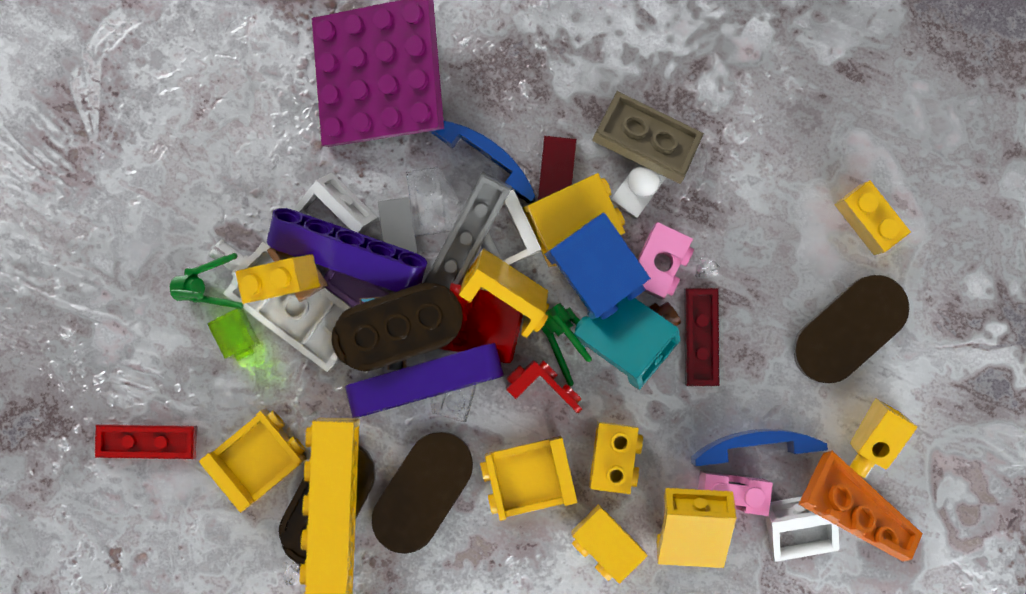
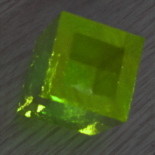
M236 308L207 323L225 359L235 357L237 362L253 355L255 353L253 348L261 344L244 309Z

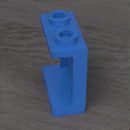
M604 212L544 254L552 265L556 264L589 310L587 314L590 319L598 318L599 316L602 320L608 318L619 310L616 305L625 297L630 301L646 290L643 284L651 279Z

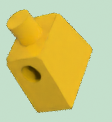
M875 398L851 439L850 444L857 452V455L850 464V467L865 479L875 464L883 469H888L913 435L917 426L903 413Z

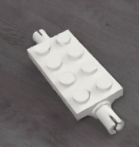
M221 239L215 245L217 248L223 251L225 255L237 254L235 260L223 264L232 272L231 276L233 277L231 284L223 294L233 301L242 302L235 271L273 262L267 252L270 246L262 242L252 255L243 256ZM214 248L209 254L214 259L225 256ZM326 288L321 289L300 303L294 293L244 304L243 309L326 372H330L339 360L332 346L331 335L338 318L350 306Z

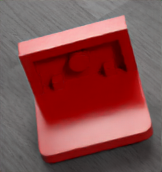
M451 283L450 290L456 295L462 306L463 322L455 339L439 349L462 352L496 343L500 362L511 363L515 354L523 314L486 290L479 289L472 301L468 302L459 296L462 285Z
M532 360L525 368L519 365L506 378L509 382L506 390L515 399L541 376L577 414L582 410L578 405L582 398L567 384L561 388L554 380L558 374L544 360L540 364Z

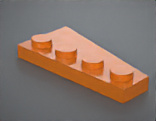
M831 450L822 454L798 505L901 561L912 560L923 533L836 453Z

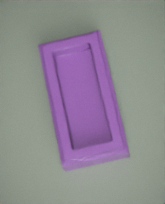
M329 269L323 277L328 284L325 288L351 307L360 304V298L382 297L389 294L380 286Z

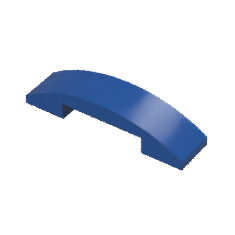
M444 121V129L429 131L452 149L462 139L510 174L505 183L512 186L511 190L514 189L517 196L529 204L534 202V191L521 168L512 157L492 140L470 128Z
M748 430L722 437L706 445L691 456V464L694 466L728 463L727 449L787 442L788 452L801 454L828 450L827 443L819 439L788 430Z

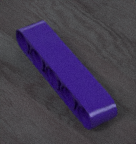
M278 208L273 211L266 242L275 250L295 257L313 254L315 264L394 292L422 283L427 260L417 253L292 209Z
M496 343L351 383L345 386L352 418H358L503 377L504 373Z

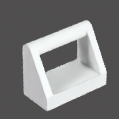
M333 173L317 179L293 209L309 215L305 210L319 198L350 230L363 234L378 218Z
M514 189L510 191L503 205H505L525 250L504 260L510 266L541 252V247ZM488 231L481 246L501 259Z
M802 497L770 502L769 516H765L773 561L777 562L839 551L838 526L798 505ZM826 524L828 539L780 547L779 532Z

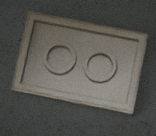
M616 91L592 141L681 184L704 133Z

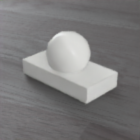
M637 163L613 195L611 202L637 219L666 177Z

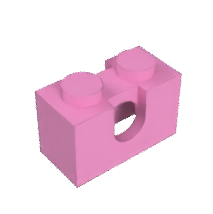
M659 222L653 225L637 259L651 278L643 284L646 289L644 292L661 300L667 294L671 296L674 294L680 278L675 276L680 264L683 266L688 264L694 252V249L689 247L693 238ZM657 254L669 257L671 265L667 271L662 272L656 268L654 259Z
M700 470L698 490L733 491L735 509L748 514L769 516L772 482L763 478ZM729 482L741 483V484H745V485L732 484V483H729Z

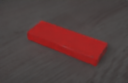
M97 424L95 431V458L195 459L197 426Z

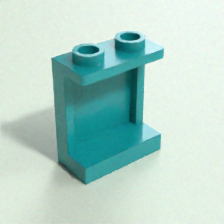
M625 297L616 304L619 310L604 320L600 316L594 319L584 316L578 322L574 335L584 348L588 347L627 375L629 383L640 391L678 345L680 333L678 327L636 298L629 301Z

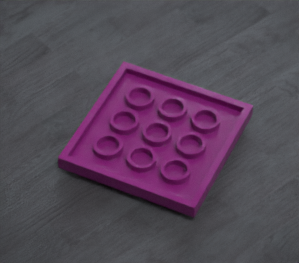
M398 0L312 18L322 146L333 147L444 129L434 0Z

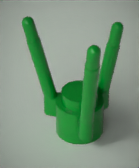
M237 254L225 255L195 268H186L184 275H177L171 280L170 295L177 301L203 302L231 308H243L244 304L242 302L203 295L205 284L198 277V274L235 260Z
M559 303L546 312L548 318L541 330L548 338L567 384L573 386L574 382L553 333L555 332L557 337L565 334L586 362H591L592 358L570 329L574 326L571 321L577 326L580 319L570 307L565 309Z

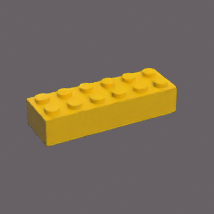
M320 417L312 421L311 427L306 428L305 445L306 447H311V458L309 461H305L304 481L310 482L308 495L303 497L302 507L303 516H308L307 528L302 530L301 550H307L305 564H301L300 585H305L304 594H353L360 419Z

